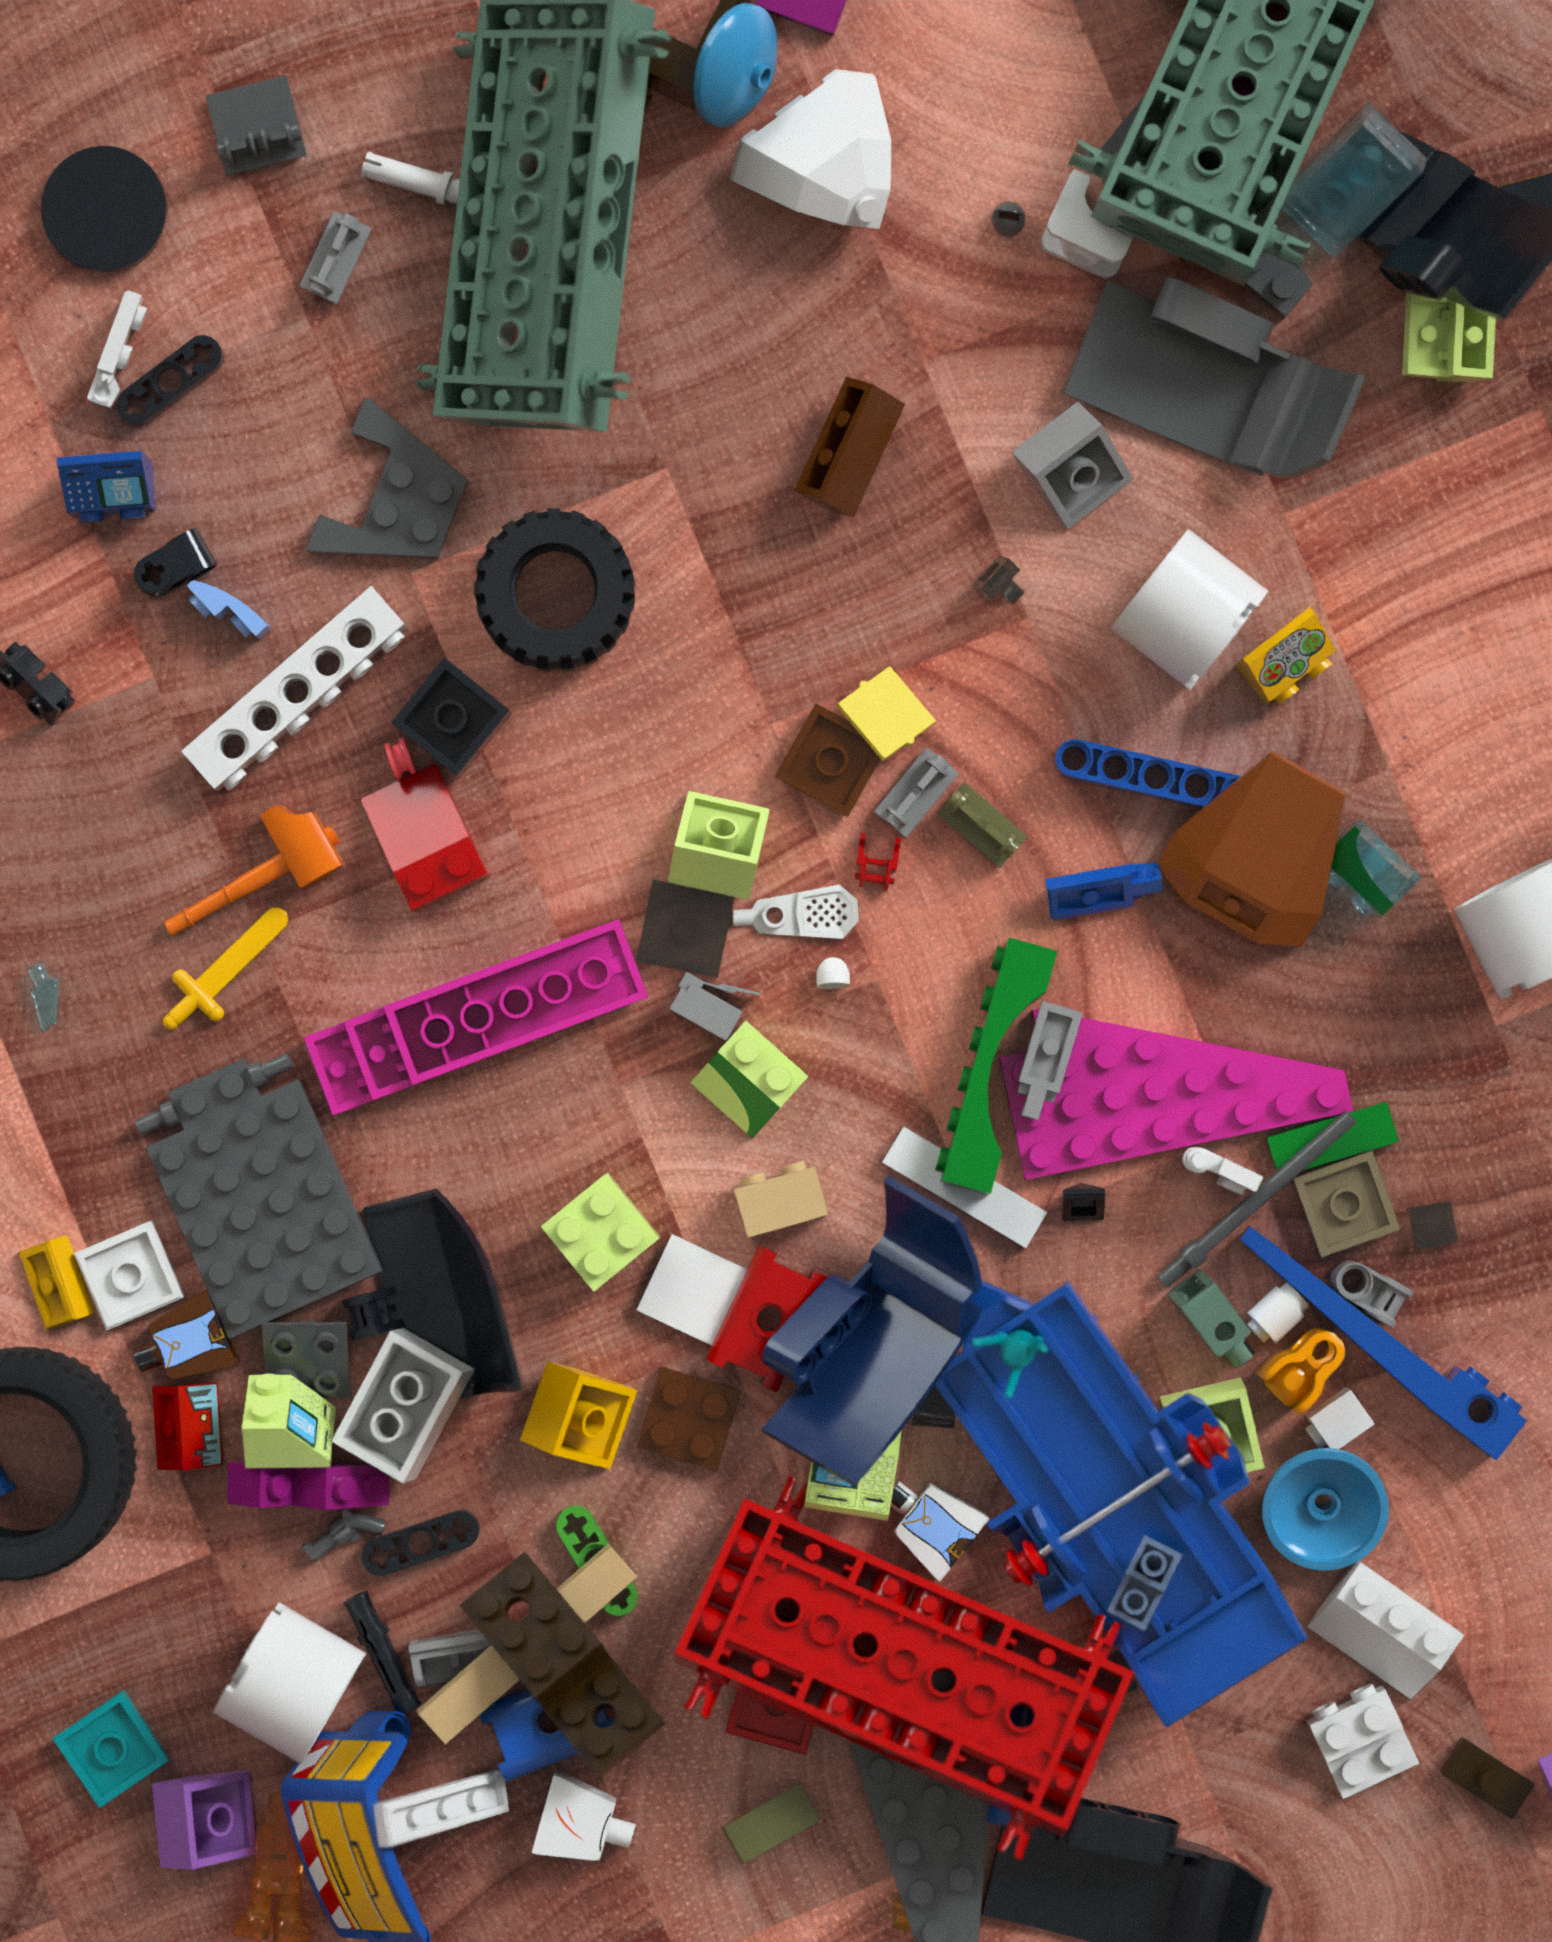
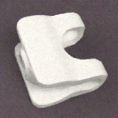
M1074 169L1047 223V228L1041 239V247L1046 253L1108 280L1117 274L1134 236L1091 217L1093 211L1087 205L1085 198L1090 175Z

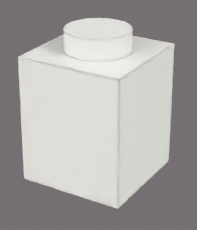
M1347 1387L1305 1415L1311 1424L1305 1430L1318 1448L1326 1445L1327 1448L1340 1449L1374 1425V1422L1354 1393Z

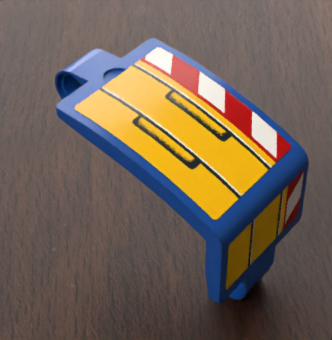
M369 1711L362 1717H358L348 1732L321 1731L302 1764L296 1762L281 1785V1797L286 1817L303 1868L323 1911L337 1934L342 1938L368 1939L369 1942H431L430 1932L427 1926L423 1924L398 1866L392 1846L379 1847L373 1804L379 1803L377 1791L395 1768L410 1738V1722L402 1712Z

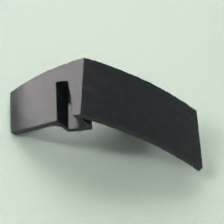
M1364 119L1305 184L1343 224L1384 260L1378 266L1380 272L1390 283L1406 293L1438 301L1445 297L1476 312L1505 321L1552 262L1551 209L1529 202L1474 175L1476 172L1447 152H1442L1413 136L1368 119Z
M1081 1798L1063 1837L1045 1832L1043 1828L1035 1826L1023 1853L1022 1861L1013 1858L1018 1840L1017 1836H1014L1004 1853L996 1850L981 1914L1090 1942H1259L1273 1887L1246 1867L1216 1850L1178 1838L1181 1824L1174 1819ZM1002 1825L997 1845L1000 1844V1841L1007 1827L1006 1825Z

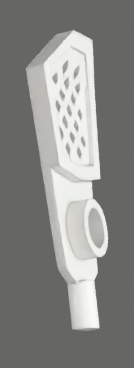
M841 885L760 899L756 901L752 909L733 910L734 927L753 925L760 934L843 939L859 921L858 900ZM813 899L817 901L815 904L812 903ZM831 904L835 906L833 909L829 907ZM808 905L811 907L810 910L806 909ZM771 908H779L783 913L782 920L777 924L770 923L767 920L766 914ZM837 910L841 911L839 915L836 913ZM814 911L818 913L816 916L812 914ZM832 916L835 917L834 921L830 919ZM826 922L830 924L828 927L825 926ZM814 923L818 924L816 928L813 926Z

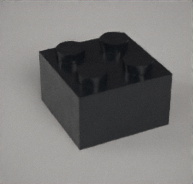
M443 658L391 723L458 778H461L512 713L446 658Z

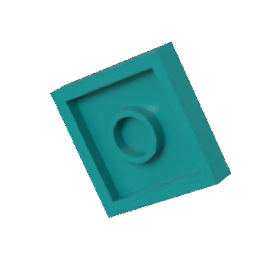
M124 1689L52 1738L99 1808L171 1759Z

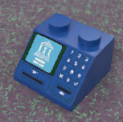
M142 451L57 457L66 511L70 516L78 517L79 523L103 522L104 515L120 514L121 520L146 518V511H156L152 461Z

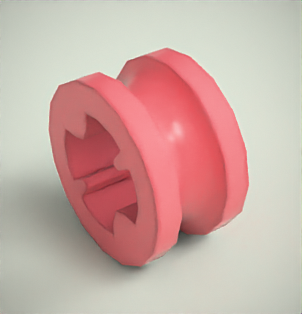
M404 737L400 738L396 745H391L389 742L384 744L396 779L402 778L401 775L405 771H409L411 774L416 773V768Z

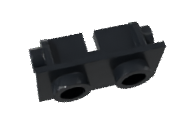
M14 642L5 653L0 651V682L9 690L15 689L26 700L25 704L28 710L36 718L41 720L44 718L53 726L60 710L65 712L75 703L76 700L71 696L73 691L52 671L40 681L36 675L46 665L26 645L20 646L17 642Z

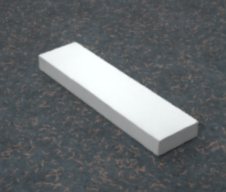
M903 1126L882 1163L1027 1248L1046 1216V1211L994 1181L989 1196L941 1183L942 1173L935 1171L941 1148Z
M500 1770L487 1771L373 1804L379 1847H391L509 1812L505 1780Z

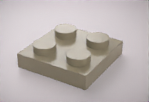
M1372 1150L1292 1179L1319 1257L1321 1258L1400 1230Z

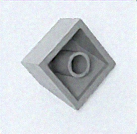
M1078 401L1012 451L1028 480L1067 529L1071 528L1134 479L1102 424Z

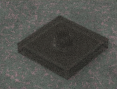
M653 879L636 962L718 978L735 897Z

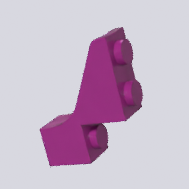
M245 1460L229 1461L227 1504L255 1508L298 1506L320 1510L389 1505L390 1475L367 1462H331L330 1467L245 1468Z

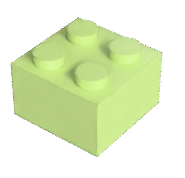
M608 1172L541 1226L593 1292L660 1238L658 1233Z

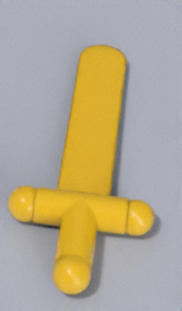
M280 907L268 909L196 980L188 975L185 970H176L172 975V980L186 996L163 1018V1026L168 1030L176 1029L197 1008L208 1016L211 1021H220L224 1016V1011L213 998L287 926L288 915L286 911Z

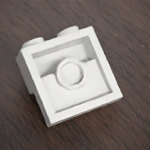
M1373 1684L1362 1686L1350 1693L1351 1700L1338 1706L1334 1701L1324 1704L1313 1710L1314 1717L1306 1721L1343 1799L1419 1764L1403 1730L1404 1727L1386 1689L1382 1685L1376 1688Z

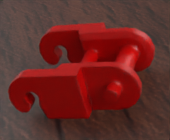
M861 833L856 865L862 867L861 874L855 873V879L860 880L859 887H862L864 882L883 884L884 891H888L889 884L894 885L895 881L894 878H890L891 870H897L901 838L895 839L893 859L886 861L867 858V856L863 855L866 833ZM866 864L887 867L886 876L865 873Z

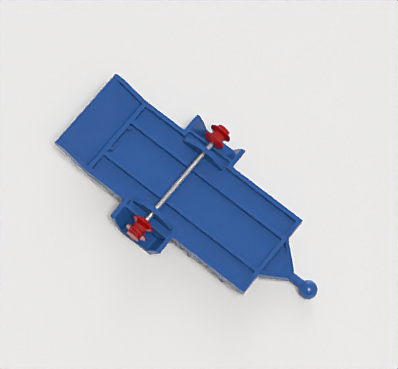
M982 1280L981 1288L969 1300L981 1307L980 1317L964 1341L963 1350L955 1355L935 1385L1017 1502V1504L986 1523L992 1531L1006 1535L1018 1552L1017 1554L1011 1549L1006 1552L1008 1560L1004 1564L1011 1578L1018 1584L1023 1582L1025 1585L1031 1586L1033 1584L1032 1575H1034L1039 1582L1043 1605L1048 1613L1080 1594L1095 1616L1097 1614L1106 1616L1103 1628L1107 1633L1115 1621L1122 1624L1114 1644L1130 1665L1153 1709L1166 1727L1175 1724L1308 1639L1271 1572L1222 1503L1248 1486L1250 1481L1240 1451L1205 1401L1186 1393L1158 1411L1138 1382V1374H1133L1097 1323L1098 1316L1090 1313L1069 1281H1066L1035 1303H1032ZM1017 1330L1029 1332L1033 1337L1041 1336L1043 1343L1048 1349L1047 1352L1042 1354L1037 1351L1031 1363L1022 1368V1373L1019 1376L1012 1398L1006 1399L1004 1394L1011 1373V1367L1001 1357V1346L997 1344L974 1347L971 1344L972 1340L979 1337L997 1335L1000 1331L1009 1335ZM1144 1535L1183 1554L1145 1631L1107 1612Z

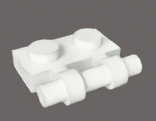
M1190 1147L1184 1152L1182 1157L1183 1165L1189 1171L1201 1173L1208 1170L1219 1176L1216 1184L1242 1196L1246 1189L1256 1192L1263 1179V1176L1203 1148Z

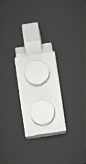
M129 290L125 291L87 396V400L95 404L112 408L121 392L115 380L117 369L125 371L133 347L127 345L132 329L140 331L146 316L147 308L141 306L143 301L142 295Z

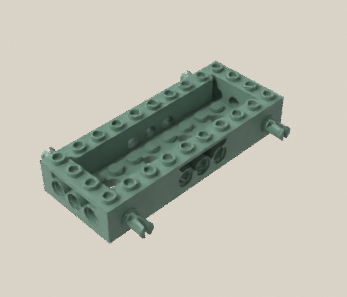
M480 0L477 32L459 31L455 34L454 37L470 42L467 45L453 47L456 56L459 58L474 57L439 365L422 363L416 369L432 374L431 378L415 380V383L420 390H436L433 416L477 426L607 432L611 398L624 400L629 396L630 393L613 388L617 384L631 383V379L626 372H614L649 62L650 57L664 58L669 53V51L653 46L657 43L670 41L669 34L665 30L658 29L653 31L656 9L631 0ZM547 73L548 81L546 87L543 89V82L545 80ZM536 158H537V160H538V167H537L536 172H535L534 175H533V167H534V164H535ZM527 243L528 253L525 259L523 260L524 248ZM516 328H518V339L513 345L514 333Z
M1189 0L1120 152H1115L1113 156L1079 139L1075 151L1079 154L1073 153L1068 165H1073L1102 178V184H1105L1091 217L1242 286H1245L1259 256H1264L1265 253L1300 269L1305 258L1300 254L1305 255L1311 244L1277 230V225L1274 223L1375 0ZM1270 3H1280L1286 8L1288 17L1280 22L1273 21L1267 16L1265 7ZM1242 76L1250 79L1254 85V92L1248 96L1238 95L1233 90L1231 84L1234 78ZM1204 151L1214 152L1220 159V167L1213 171L1203 169L1198 163V155Z

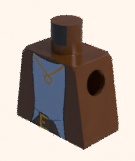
M208 1290L198 1293L150 1323L148 1328L153 1341L133 1349L135 1361L142 1373L163 1364L170 1380L231 1367L240 1362L232 1340L228 1339Z

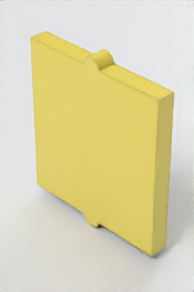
M890 666L870 681H861L859 689L837 704L838 709L882 761L889 758L905 745L911 747L915 738L936 722Z

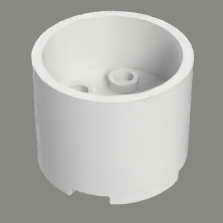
M1188 529L1110 629L1190 691L1199 677L1201 678L1236 635L1251 612L1260 604L1268 590Z
M1552 858L1491 887L1453 909L1499 1000L1513 995L1512 987L1519 984L1522 990L1530 989L1552 978Z
M278 1602L274 1612H271L242 1659L230 1685L226 1687L213 1713L302 1764L366 1653Z

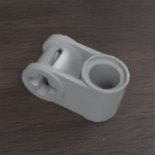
M1344 1260L1337 1263L1330 1274V1284L1337 1294L1361 1307L1363 1312L1391 1328H1394L1396 1325L1394 1318L1406 1297L1411 1298L1414 1293L1384 1274L1380 1275L1367 1266L1352 1260ZM1350 1269H1357L1361 1275V1283L1357 1289L1346 1291L1342 1285L1343 1275Z

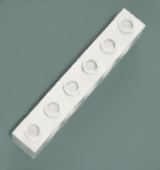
M370 586L181 752L215 790L220 791L223 787L228 791L232 790L246 778L247 774L244 769L254 760L261 764L277 751L279 747L275 742L288 732L293 736L305 727L310 721L307 714L320 704L324 709L336 700L342 693L338 688L350 677L356 681L367 673L373 666L370 659L383 649L387 654L398 646L405 638L401 632L407 626L376 590ZM359 626L368 627L372 633L370 643L363 648H355L350 643L352 630ZM326 654H336L340 659L338 671L330 676L322 675L318 669L319 660ZM295 681H303L308 686V695L300 703H291L287 698V689ZM262 709H273L277 716L275 726L267 731L259 730L255 723L256 715ZM232 736H241L245 742V750L237 758H228L224 752V744Z

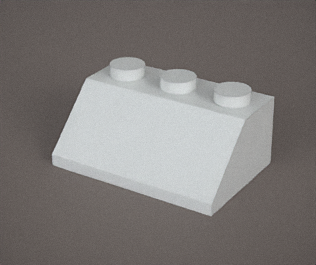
M1360 1561L1348 1566L1307 1625L1312 1631L1410 1699L1442 1669L1465 1636Z

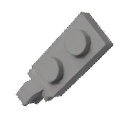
M1041 1001L1018 1080L1020 1084L1017 1093L1027 1095L1021 1113L1022 1117L1036 1121L1039 1120L1044 1100L1054 1103L1056 1094L1060 1093L1082 1012Z

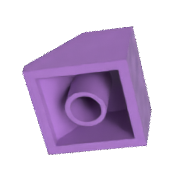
M249 1770L184 1776L152 1784L160 1868L193 1870L258 1854Z

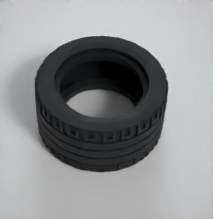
M13 1347L0 1349V1395L19 1394L33 1397L48 1404L65 1418L73 1429L81 1449L83 1463L81 1484L74 1502L56 1523L41 1529L26 1531L0 1527V1582L5 1580L12 1582L28 1581L37 1577L47 1576L69 1566L87 1554L117 1524L126 1508L127 1501L131 1497V1489L135 1482L134 1472L137 1471V1464H135L137 1449H134L133 1442L136 1439L135 1435L132 1434L131 1421H128L125 1415L127 1411L119 1402L120 1398L118 1395L113 1394L111 1391L112 1387L108 1383L106 1384L98 1373L95 1374L90 1370L91 1367L86 1364L83 1365L74 1357L69 1358L65 1356V1353L54 1352L47 1348Z

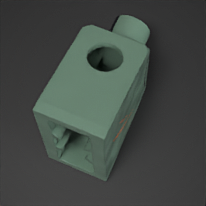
M1200 1268L1166 1293L1204 1344L1217 1358L1225 1354L1231 1364L1237 1368L1253 1357L1254 1351L1245 1340L1251 1333L1250 1329L1216 1283Z

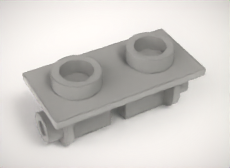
M334 211L299 287L338 304L372 228L360 223L359 219L347 213L342 215Z
M926 747L874 812L907 838L959 773L943 757Z

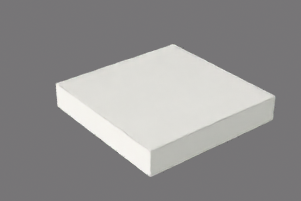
M153 1220L74 1253L106 1331L185 1297Z
M672 1234L637 1311L712 1345L747 1269Z

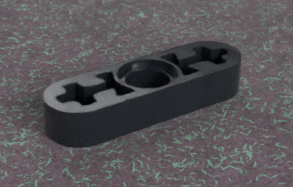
M206 335L196 336L122 391L117 401L120 415L128 423L135 426H142L151 422L221 368L224 360L221 346L215 339ZM202 346L206 350L213 347L214 351L210 354L213 360L212 363L206 366L202 361L198 362L191 368L197 375L190 379L189 373L178 361L184 357L187 364H190L198 357L195 351L197 347ZM168 369H175L182 375V384L174 392L163 391L159 385L161 374ZM151 382L154 391L164 400L157 405L156 400L152 397L143 405L146 410L143 415L140 416L136 412L129 415L127 411L131 408V403L128 400L133 396L141 400L149 395L150 392L144 386Z
M459 1509L371 1539L363 1548L362 1563L371 1574L384 1576L471 1546L478 1538L480 1533L479 1521L472 1512ZM455 1518H461L463 1523L470 1522L472 1529L467 1532L466 1540H461L459 1535H452L444 1539L448 1547L440 1548V1535L433 1525L441 1523V1532L454 1527ZM420 1530L429 1533L433 1539L432 1549L426 1554L413 1552L409 1546V1538L412 1533ZM401 1536L402 1550L409 1560L401 1562V1554L399 1553L388 1558V1566L382 1567L379 1561H371L370 1556L375 1553V1545L381 1544L383 1550L395 1548L397 1543L393 1538Z

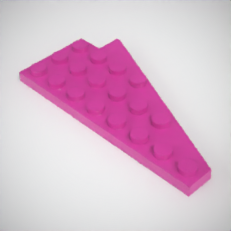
M1039 1009L1032 1010L1034 1024L1036 1022ZM1081 1017L1060 1093L1056 1094L1054 1103L1044 1100L1039 1120L1036 1121L1021 1116L1027 1095L1017 1093L1020 1084L1018 1080L1026 1052L999 1057L1025 1180L1342 1114L1346 1110L1348 1112L1353 1111L1345 1070Z

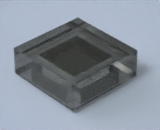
M1451 1201L1408 1208L1415 1249L1458 1242Z

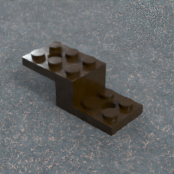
M523 1552L459 1605L599 1778L604 1776L665 1725L660 1715L610 1657L599 1639L526 1552ZM517 1602L528 1603L530 1610L523 1620L513 1621L509 1619L508 1613L513 1604ZM603 1708H611L616 1711L614 1723L606 1728L596 1726V1714Z

